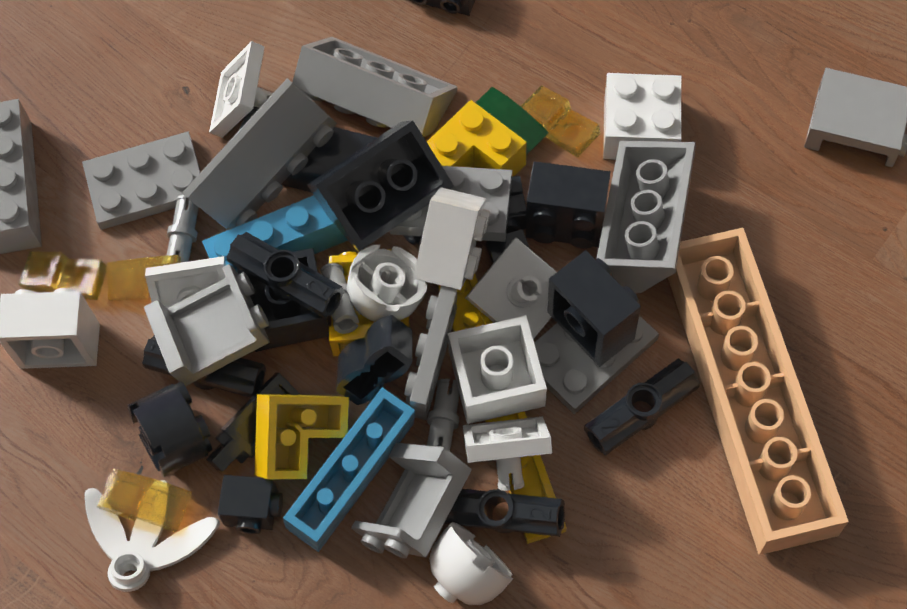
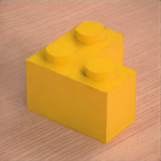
M472 100L427 141L441 166L512 170L513 177L526 165L527 142Z
M257 394L254 475L264 479H307L308 438H344L348 433L349 397Z

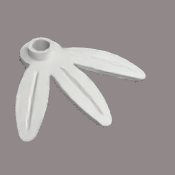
M161 480L153 486L136 518L130 541H127L120 519L106 498L95 488L87 489L84 494L86 514L92 533L103 551L112 560L108 568L109 582L115 589L123 592H131L141 588L148 581L150 571L172 566L190 557L208 542L220 525L217 518L208 517L178 531L154 547L165 526L169 509V484L167 481ZM127 571H136L132 575L123 576Z

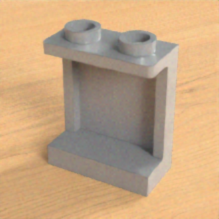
M825 68L804 148L819 151L822 140L887 155L885 166L893 167L898 155L904 157L907 151V134H904L907 125V87Z
M230 264L222 267L226 278L169 308H166L159 300L144 306L169 373L179 382L182 381L185 386L270 343L264 329L269 326V322L262 308L258 304L255 306L250 296L255 294V289L245 272L238 274Z
M396 443L389 457L405 469L376 524L355 521L351 529L361 535L363 538L360 542L374 552L382 554L384 550H388L401 558H407L408 554L426 557L472 469L445 447Z

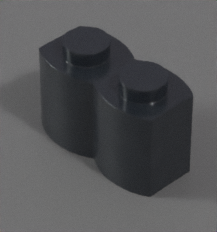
M393 315L385 316L374 322L367 330L364 338L349 343L339 354L336 391L344 397H349V400L354 404L361 405L372 400L384 386V383L394 381L405 374L412 364V329Z

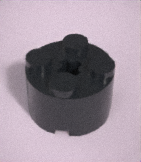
M182 381L175 385L170 384L127 405L133 424L139 422L141 425L138 427L140 431L138 435L157 471H161L163 478L208 456V453L213 451L208 439L211 436L208 426L200 414L194 416L189 405L192 403L191 396Z

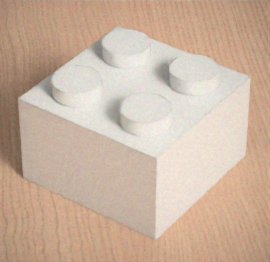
M607 73L604 103L603 159L616 160L619 141L681 142L680 75Z
M440 187L429 203L413 279L461 290L466 279L473 280L482 252L481 248L475 247L476 241H482L483 234L487 230L491 212L484 209L486 198Z
M60 288L54 292L37 293L32 290H18L15 294H1L0 344L20 369L97 366L100 323L80 291Z
M527 316L448 333L449 354L467 424L545 407L547 387Z

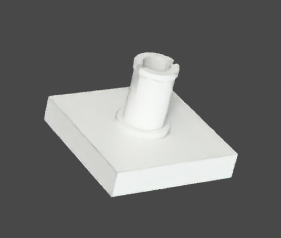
M251 41L221 72L209 133L223 138L253 109V106L260 108L273 94L257 87L265 46Z
M514 238L465 299L494 323L527 316L534 339L551 318L547 313L549 278L557 272L519 239Z
M224 256L146 268L145 278L151 301L159 300L166 308H169L226 278L222 267L226 266Z
M543 416L463 425L468 463L496 460L498 489L510 491V473L514 490L524 487L521 457L552 454L551 436Z

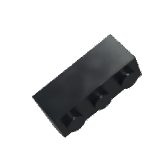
M411 120L400 122L309 183L308 187L329 219L359 252L427 206L440 187L451 189L454 185L415 122Z

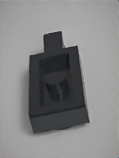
M275 373L221 428V432L215 437L220 445L217 446L206 460L217 471L223 472L235 459L239 463H243L248 457L253 458L255 456L257 394L301 395L280 373Z

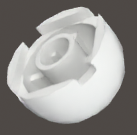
M371 245L358 253L350 267L347 282L350 300L359 314L370 321L376 322L388 315H393L398 320H402L414 312L427 291L425 281L413 279L417 259L399 247L393 246L390 251L379 249L380 245Z
M454 522L442 532L431 550L429 558L432 574L438 580L434 588L450 603H454L456 599L468 605H482L490 602L513 580L511 577L513 574L487 545L483 548L473 540L476 537L474 534Z

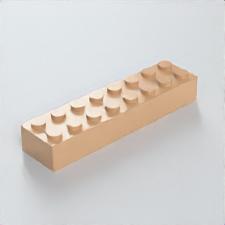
M744 228L681 241L676 273L669 276L668 280L758 554L762 555L839 536L849 521Z

